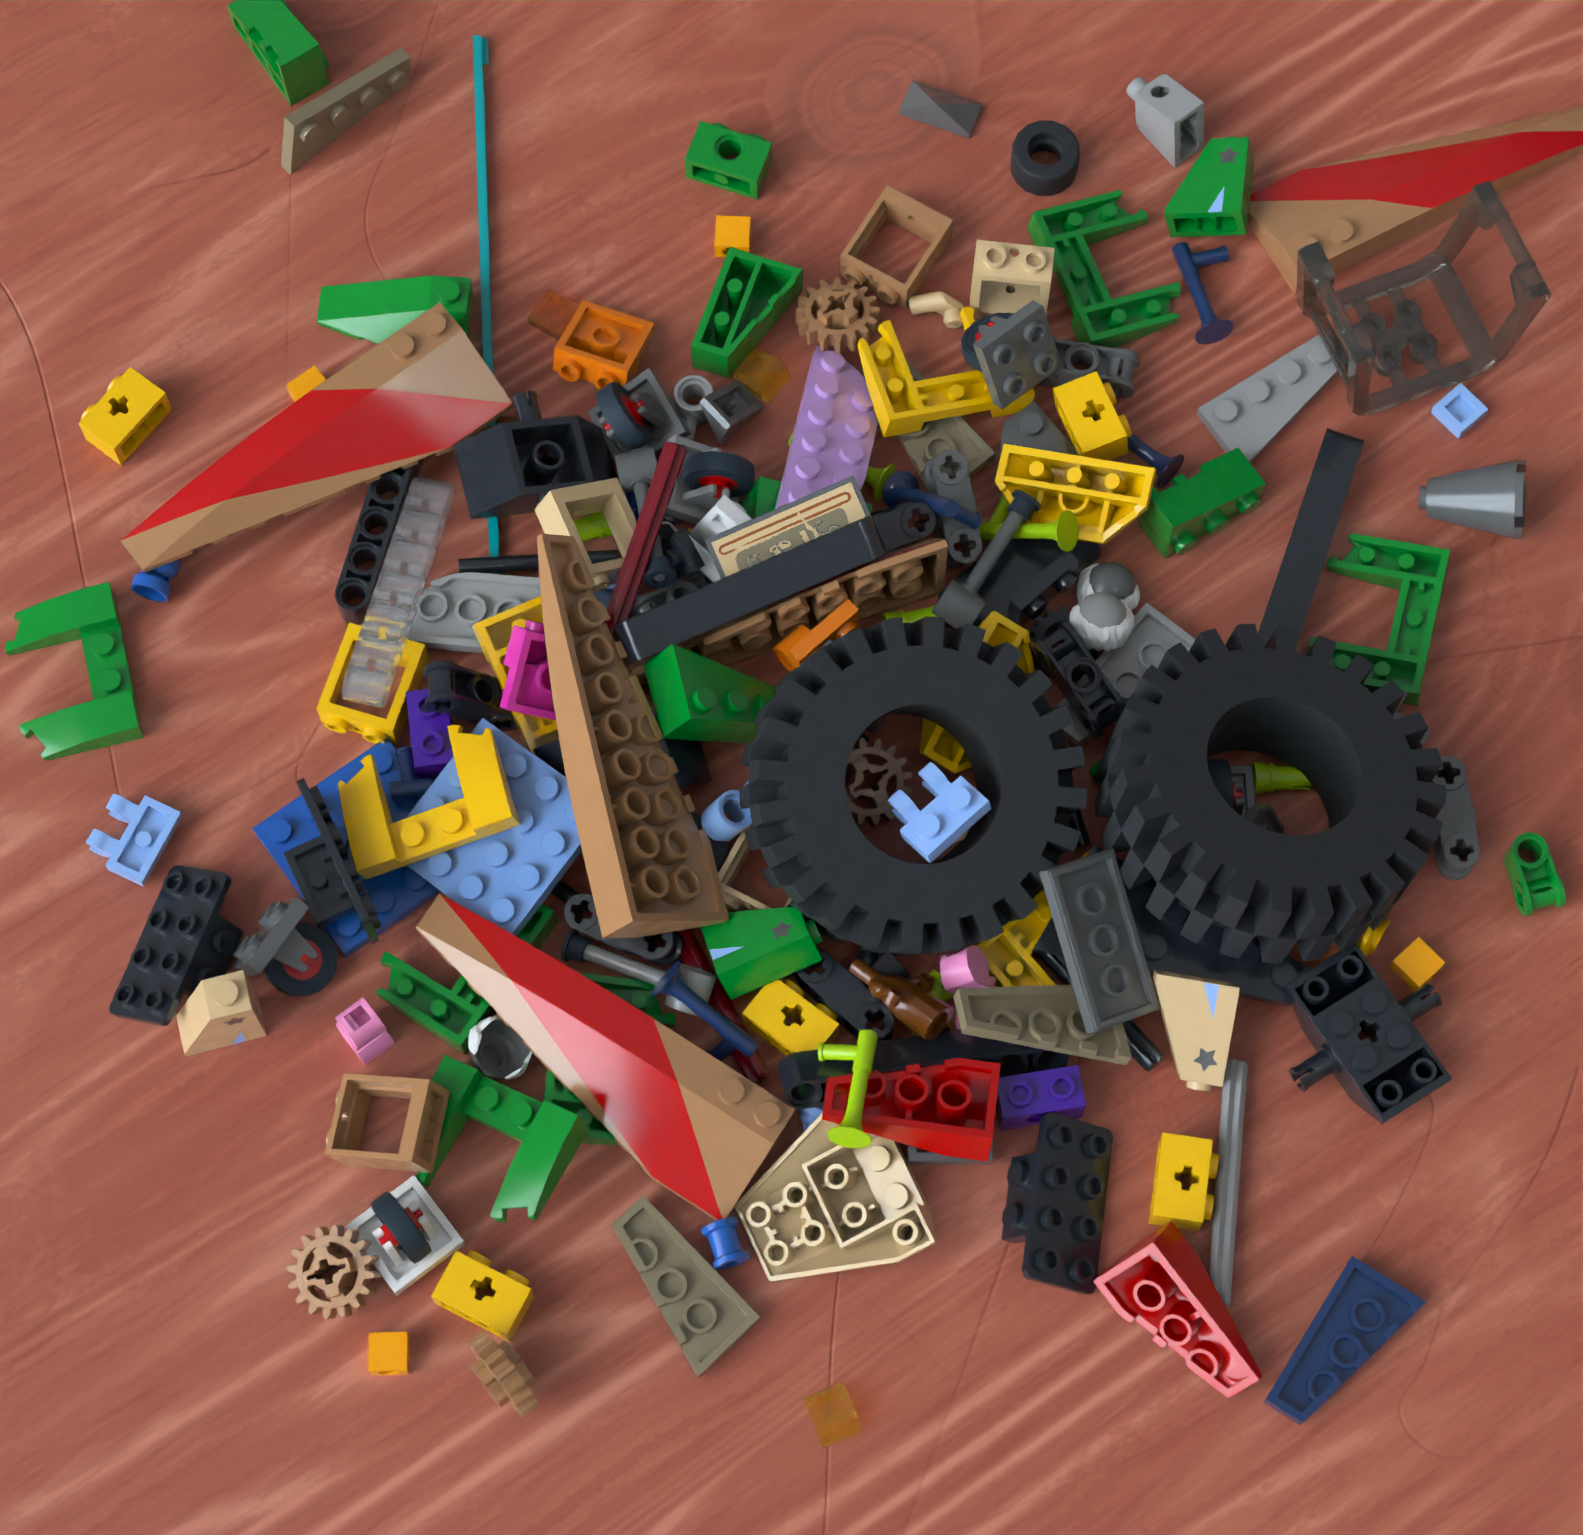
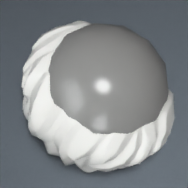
M1097 592L1087 595L1080 604L1072 608L1069 623L1078 632L1087 649L1094 648L1097 651L1104 649L1109 652L1111 649L1115 650L1117 647H1122L1127 641L1134 627V615L1131 609L1121 602L1119 598L1112 594Z

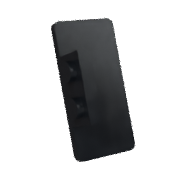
M1011 539L977 592L980 597L986 600V603L972 625L979 627L992 611L998 612L1019 626H1022L1030 618L1032 620L1035 619L1046 609L1051 599L1058 593L1064 594L1076 582L1080 572L1092 565L1100 557V546L1097 543L1077 540L1073 550L1065 552L1059 547L1058 542L1052 539ZM980 558L954 580L964 584ZM948 585L942 591H940L938 595V600L940 599Z
M302 778L296 782L321 836L292 848L283 854L318 928L356 911L371 944L379 941L375 930L382 927L367 892H365L358 872L346 851L342 838L334 821L331 819L317 785L308 788L305 779Z
M175 865L169 870L121 982L115 991L114 998L109 1007L111 1014L119 1018L167 1026L171 1023L183 994L190 997L201 980L225 975L244 932L218 915L232 882L230 876L223 872Z
M1054 1112L1045 1113L1040 1119L1036 1153L1012 1157L1011 1166L1007 1174L1009 1184L1006 1207L1002 1214V1240L1012 1243L1025 1242L1022 1274L1026 1279L1083 1295L1092 1294L1095 1291L1096 1285L1093 1280L1097 1277L1113 1142V1135L1109 1129Z

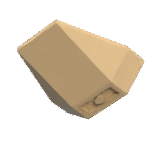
M821 1113L734 1205L769 1282L898 1263L937 1243L930 1207L897 1141L867 1133L872 1140V1143L867 1147L847 1148L832 1142L827 1135L831 1128L840 1125L822 1120Z

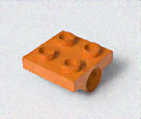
M847 599L812 630L800 624L773 648L776 657L788 670V673L798 668L808 656L819 650L829 639L835 641L843 635L858 629L859 609Z

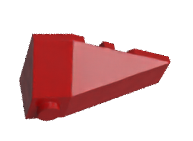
M954 1058L944 1060V1064L920 1067V1064L906 1066L905 1070L880 1073L878 1070L871 1071L862 1112L863 1131L944 1156L988 1162L993 1138L1001 1063ZM853 1074L827 1078L822 1120L841 1124L847 1109Z
M1172 1220L1139 1241L1093 1280L1122 1318L1130 1324L1136 1321L1154 1335L1152 1340L1162 1348L1166 1345L1186 1359L1189 1369L1227 1398L1234 1396L1262 1378L1257 1364L1201 1259Z

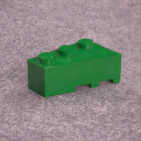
M235 0L227 5L234 28L290 106L329 85L326 69L330 66L327 58L320 49L319 43L290 12L285 0Z
M1239 448L1201 464L1199 467L1201 471L1189 479L1183 473L1173 477L1171 481L1174 486L1158 492L1155 486L1152 488L1148 509L1139 515L1138 524L1164 559L1174 553L1182 555L1196 545L1198 538L1208 532L1210 535L1217 534L1229 524V519L1240 512L1242 515H1247L1261 504L1266 483Z
M673 643L644 663L658 725L663 735L662 739L751 743L755 740L759 728L753 725L761 707L772 701L777 692L775 687Z

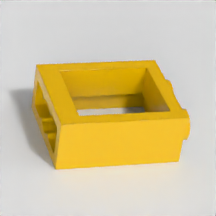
M349 622L316 708L324 726L331 731L341 734L347 733V730L362 734L365 740L374 744L378 742L385 744L388 738L391 743L397 745L408 717L406 692L418 690L424 674V666L429 661L425 644ZM354 653L405 668L387 719L335 704Z

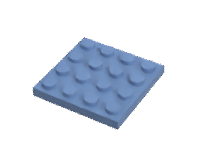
M482 718L471 734L483 735L485 728H490L493 731L520 825L406 866L457 904L517 937L582 852L566 777ZM454 756L406 818L464 798Z

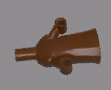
M857 958L849 969V972L869 985L872 996L882 1000L897 1019L916 1031L925 1041H930L940 1035L955 1012L954 1006L929 993L935 983V978L929 974L921 973L919 976L905 979L899 975L881 974L860 958Z

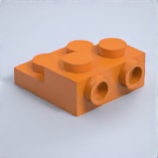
M582 300L555 346L552 370L557 371L566 381L574 382L581 379L595 384L598 390L611 382H617L623 387L634 379L638 372L640 357L653 336L655 323Z

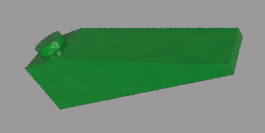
M431 275L323 286L320 293L317 323L320 326L358 340L366 339L379 344L440 302L470 340L475 300L471 278Z

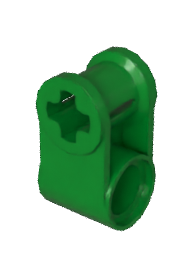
M1533 832L1519 835L1506 850L1504 865L1509 875L1515 902L1521 915H1532L1533 910L1554 905L1556 908L1565 906V889L1555 869L1545 839ZM1525 848L1531 851L1535 862L1528 863L1523 861L1519 857L1517 849Z

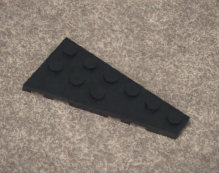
M1093 845L1087 856L1104 850ZM1116 857L1119 869L1121 870L1124 861ZM1152 878L1130 890L1124 883L1151 978L1153 969L1234 982L1240 987L1239 997L1286 1007L1292 1004L1285 986L1310 970L1309 967L1288 955L1282 963H1262L1260 941L1256 937L1252 939L1239 959L1221 954L1220 949L1224 928L1214 924L1209 926L1198 944L1180 935L1191 913L1189 910L1178 903L1159 920L1146 908L1147 902L1157 884ZM1051 917L1032 952L1064 957L1055 924Z

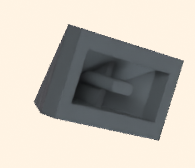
M912 80L899 109V115L970 138L983 104Z
M738 379L708 394L699 402L720 447L764 408L758 399Z

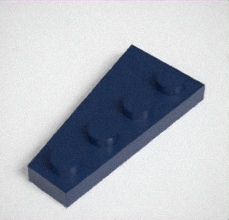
M1351 1256L1264 1400V1403L1301 1426L1426 1301L1354 1256Z

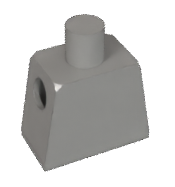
M1161 74L1150 83L1143 77H1137L1129 84L1127 95L1135 101V118L1138 129L1174 168L1204 148V102L1167 74Z

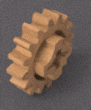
M835 278L833 285L829 286L824 280L819 281L818 290L809 286L806 288V297L799 296L798 308H796L799 335H807L808 345L819 342L820 351L822 352L829 346L834 347L836 354H840L843 346H847L853 352L856 351V342L863 337L869 343V335H876L880 308L877 307L876 296H868V287L864 286L857 290L855 289L854 280H850L847 285H841L840 279ZM814 312L817 313L816 319L813 318ZM859 312H861V314H862V318H861V319L858 318V313H859Z
M860 738L857 740V749H852L847 763V769L851 775L848 786L845 787L846 798L851 814L855 815L854 821L857 826L862 825L865 817H868L871 826L879 825V815H882L887 821L894 818V814L891 811L893 806L887 801L889 797L886 792L888 778L893 776L894 780L891 796L899 789L906 795H910L912 789L904 786V781L913 777L911 772H902L901 766L906 763L907 759L902 757L896 760L893 757L896 750L894 745L884 751L881 749V739H875L871 747H868L865 738ZM862 756H874L882 760L884 764L881 766L870 764ZM880 772L882 773V776L873 783L872 789L869 787L854 792V788L859 786L860 782L864 780L863 774L868 777L871 775L875 776ZM856 798L868 801L869 805L873 806L874 809L858 807L851 801Z
M332 1225L330 1232L327 1227L315 1228L316 1238L312 1235H303L301 1240L305 1248L292 1249L291 1254L298 1261L296 1265L287 1266V1271L296 1273V1279L291 1281L288 1287L300 1289L301 1293L295 1301L297 1304L310 1302L308 1313L311 1315L319 1314L323 1310L324 1319L335 1318L337 1312L341 1317L352 1316L351 1306L356 1309H364L366 1303L362 1296L375 1295L377 1292L369 1284L371 1279L381 1278V1273L371 1269V1264L377 1262L379 1256L367 1254L366 1251L370 1248L372 1242L370 1240L357 1242L359 1231L356 1229H349L345 1233L343 1225ZM336 1243L345 1246L353 1256L349 1257L343 1254L341 1246H337ZM335 1265L346 1266L338 1270V1273H335L332 1278H322L323 1275L329 1274V1271L333 1270ZM314 1287L324 1290L326 1298L318 1294Z
M484 1330L467 1342L468 1347L477 1362L470 1366L471 1370L479 1379L486 1392L500 1407L509 1403L517 1414L523 1418L539 1406V1402L529 1388L536 1380L513 1347H510L505 1340L497 1345L495 1340Z

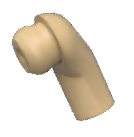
M937 291L910 296L909 305L913 315L937 312L944 317L943 322L946 324V327L955 329L963 325L960 315L961 309L964 307L963 304L945 292Z

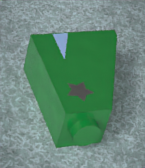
M1230 136L1210 139L1165 207L1164 215L1170 237L1246 235L1254 166L1249 137Z
M794 906L727 912L729 917L727 922L701 927L717 976L731 1000L822 960L817 944L822 942L823 938L815 920L810 919L806 921L802 913Z

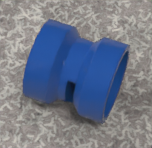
M175 560L145 573L141 569L140 573L134 575L130 585L131 590L146 599L156 602H167L172 591L170 586L171 579L178 575L181 562Z

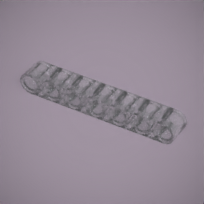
M416 475L413 477L344 677L342 687L343 700L384 708L451 512L455 493V485L453 483Z

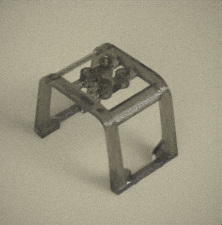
M1491 181L1473 186L1458 216L1437 249L1426 258L1408 266L1335 291L1332 285L1334 284L1336 274L1319 241L1304 246L1297 252V304L1302 314L1311 318L1347 389L1346 400L1352 412L1358 416L1371 415L1486 372L1508 355L1552 295ZM1495 224L1517 265L1509 276L1515 306L1491 340L1451 263L1456 259L1478 226L1487 230ZM1428 278L1433 284L1470 355V358L1446 367L1442 366L1435 353L1438 344L1436 338L1427 332L1420 319V307L1414 301L1408 300L1402 290ZM1384 295H1388L1395 308L1392 318L1393 325L1386 331L1385 319L1380 314L1374 313L1368 301ZM1353 307L1360 322L1352 324L1345 309ZM1327 315L1330 316V318H1331V320H1332V322H1333V324H1334V326H1335V328H1336V330H1337V332H1338V336L1342 339V341H1343V343H1344V345H1345V347H1346V349H1347V351H1348V353H1349V359H1348V357H1347V355H1346V353H1345V351H1344V349H1343V347H1342V345H1341V343H1340V341H1339V339H1338V337H1337V335H1336V333H1335L1333 327L1331 326V324H1330V322H1329V320H1328V318H1327ZM1409 343L1411 344L1409 349L1410 359L1417 364H1424L1428 372L1410 380L1407 379L1400 365L1403 357L1400 350ZM1373 369L1380 376L1389 377L1393 386L1369 394Z

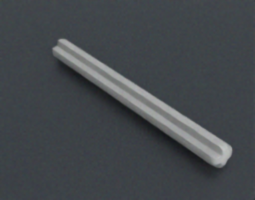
M1227 1060L1223 1081L1218 1142L1219 1160L1215 1182L1209 1276L1226 1308L1231 1303L1248 1070L1247 1062L1241 1060Z

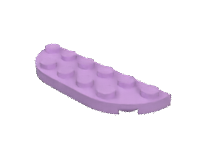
M816 346L812 355L775 509L854 475L860 491L864 484L878 419L865 378L841 354H836L835 351L826 349L822 352L820 347Z

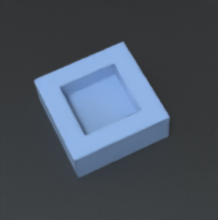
M1460 383L1433 406L1431 414L1459 439L1486 416L1488 408Z

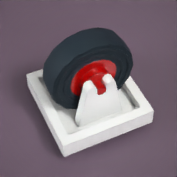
M414 1175L389 1193L387 1191L381 1194L371 1203L372 1207L345 1226L347 1230L356 1229L359 1231L357 1242L361 1240H370L372 1242L366 1252L368 1255L379 1256V1260L373 1263V1265L381 1273V1276L396 1296L465 1245L464 1240Z

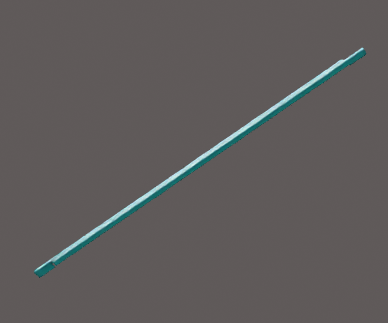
M473 35L483 360L493 373L486 113L483 65H489L488 37L482 38V35ZM495 420L488 425L495 426ZM489 517V557L499 556L500 551L498 517ZM493 572L490 574H500V572Z

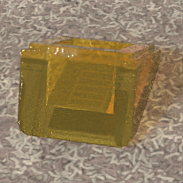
M753 349L731 375V379L733 381L738 379L753 395L762 401L770 403L790 379V373L779 357Z
M843 1382L803 1397L823 1447L861 1432L862 1429L857 1412Z

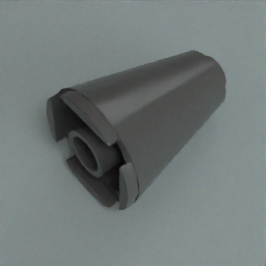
M1513 460L1428 478L1427 486H1420L1419 510H1426L1427 518L1512 539H1523V528H1516V526L1524 527L1526 482H1524V472H1526V460Z

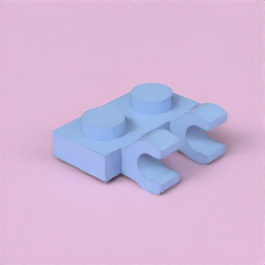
M929 762L918 774L924 779L922 782L924 788L936 797L920 811L914 802L900 789L887 801L894 807L891 810L892 813L905 824L899 830L901 837L924 859L931 863L991 809L989 800L962 776H959L951 784L940 769Z
M113 793L106 809L110 810L109 815L113 818L129 823L120 840H117L97 829H93L86 844L90 845L89 850L109 858L106 863L107 870L144 887L183 816L180 811L146 795L143 797L140 805H137Z

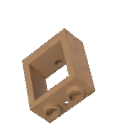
M887 185L841 253L840 274L843 275L847 282L854 280L856 287H868L885 303L897 304L906 309L909 305L910 296L916 294L952 239L953 219ZM886 220L931 243L905 284L860 261Z
M343 1073L341 1086L336 1093V1108L332 1125L326 1136L327 1147L325 1155L345 1166L432 1173L450 1091L430 1079ZM371 1096L410 1099L398 1154L359 1151Z

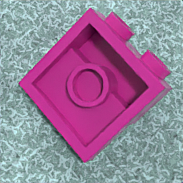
M526 620L525 627L513 625L504 660V665L510 668L500 707L509 711L556 720L544 624Z

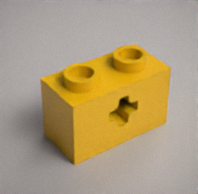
M129 367L122 376L119 375L111 381L106 394L97 403L91 404L84 411L78 424L88 442L122 466L169 414L172 407L166 392Z
M1097 371L1053 388L1055 407L1078 456L1110 461L1128 453L1127 438L1132 436L1129 423L1124 414L1117 415L1113 405L1117 404L1113 389L1109 382L1102 383Z
M786 978L783 982L778 979L764 985L742 1013L743 1024L785 1056L796 1052L817 1050L820 1042L832 1044L839 1035V1024L835 1022L837 1016L821 1003H818L816 1006L803 998V990ZM797 1015L801 1017V1026L797 1023L791 1024L790 1027L786 1026V1016L790 1019H794Z
M1162 1132L1158 1142L1148 1224L1164 1226L1172 1220L1177 1228L1199 1231L1203 1220L1211 1219L1214 1195L1207 1194L1208 1178H1216L1219 1154L1212 1153L1213 1140ZM1181 1174L1188 1175V1183L1191 1184L1189 1190H1181L1182 1184L1178 1181Z
M470 1250L467 1256L455 1251L431 1296L435 1304L511 1342L535 1297L532 1289L527 1287L530 1281L509 1269L506 1270L505 1274H502L490 1268L492 1262ZM490 1284L495 1294L494 1297L485 1296L480 1301L476 1292L477 1288L486 1289Z

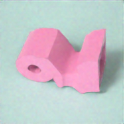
M971 945L964 948L961 952L947 953L941 957V981L946 991L955 994L958 988L996 987V978L989 976L987 958L979 947ZM956 1012V1026H957V1030H961L960 1024H959V1020H958V1016H957V1012Z
M363 997L335 1017L337 1020L336 1027L365 1066L396 1044L386 1031L385 1025Z

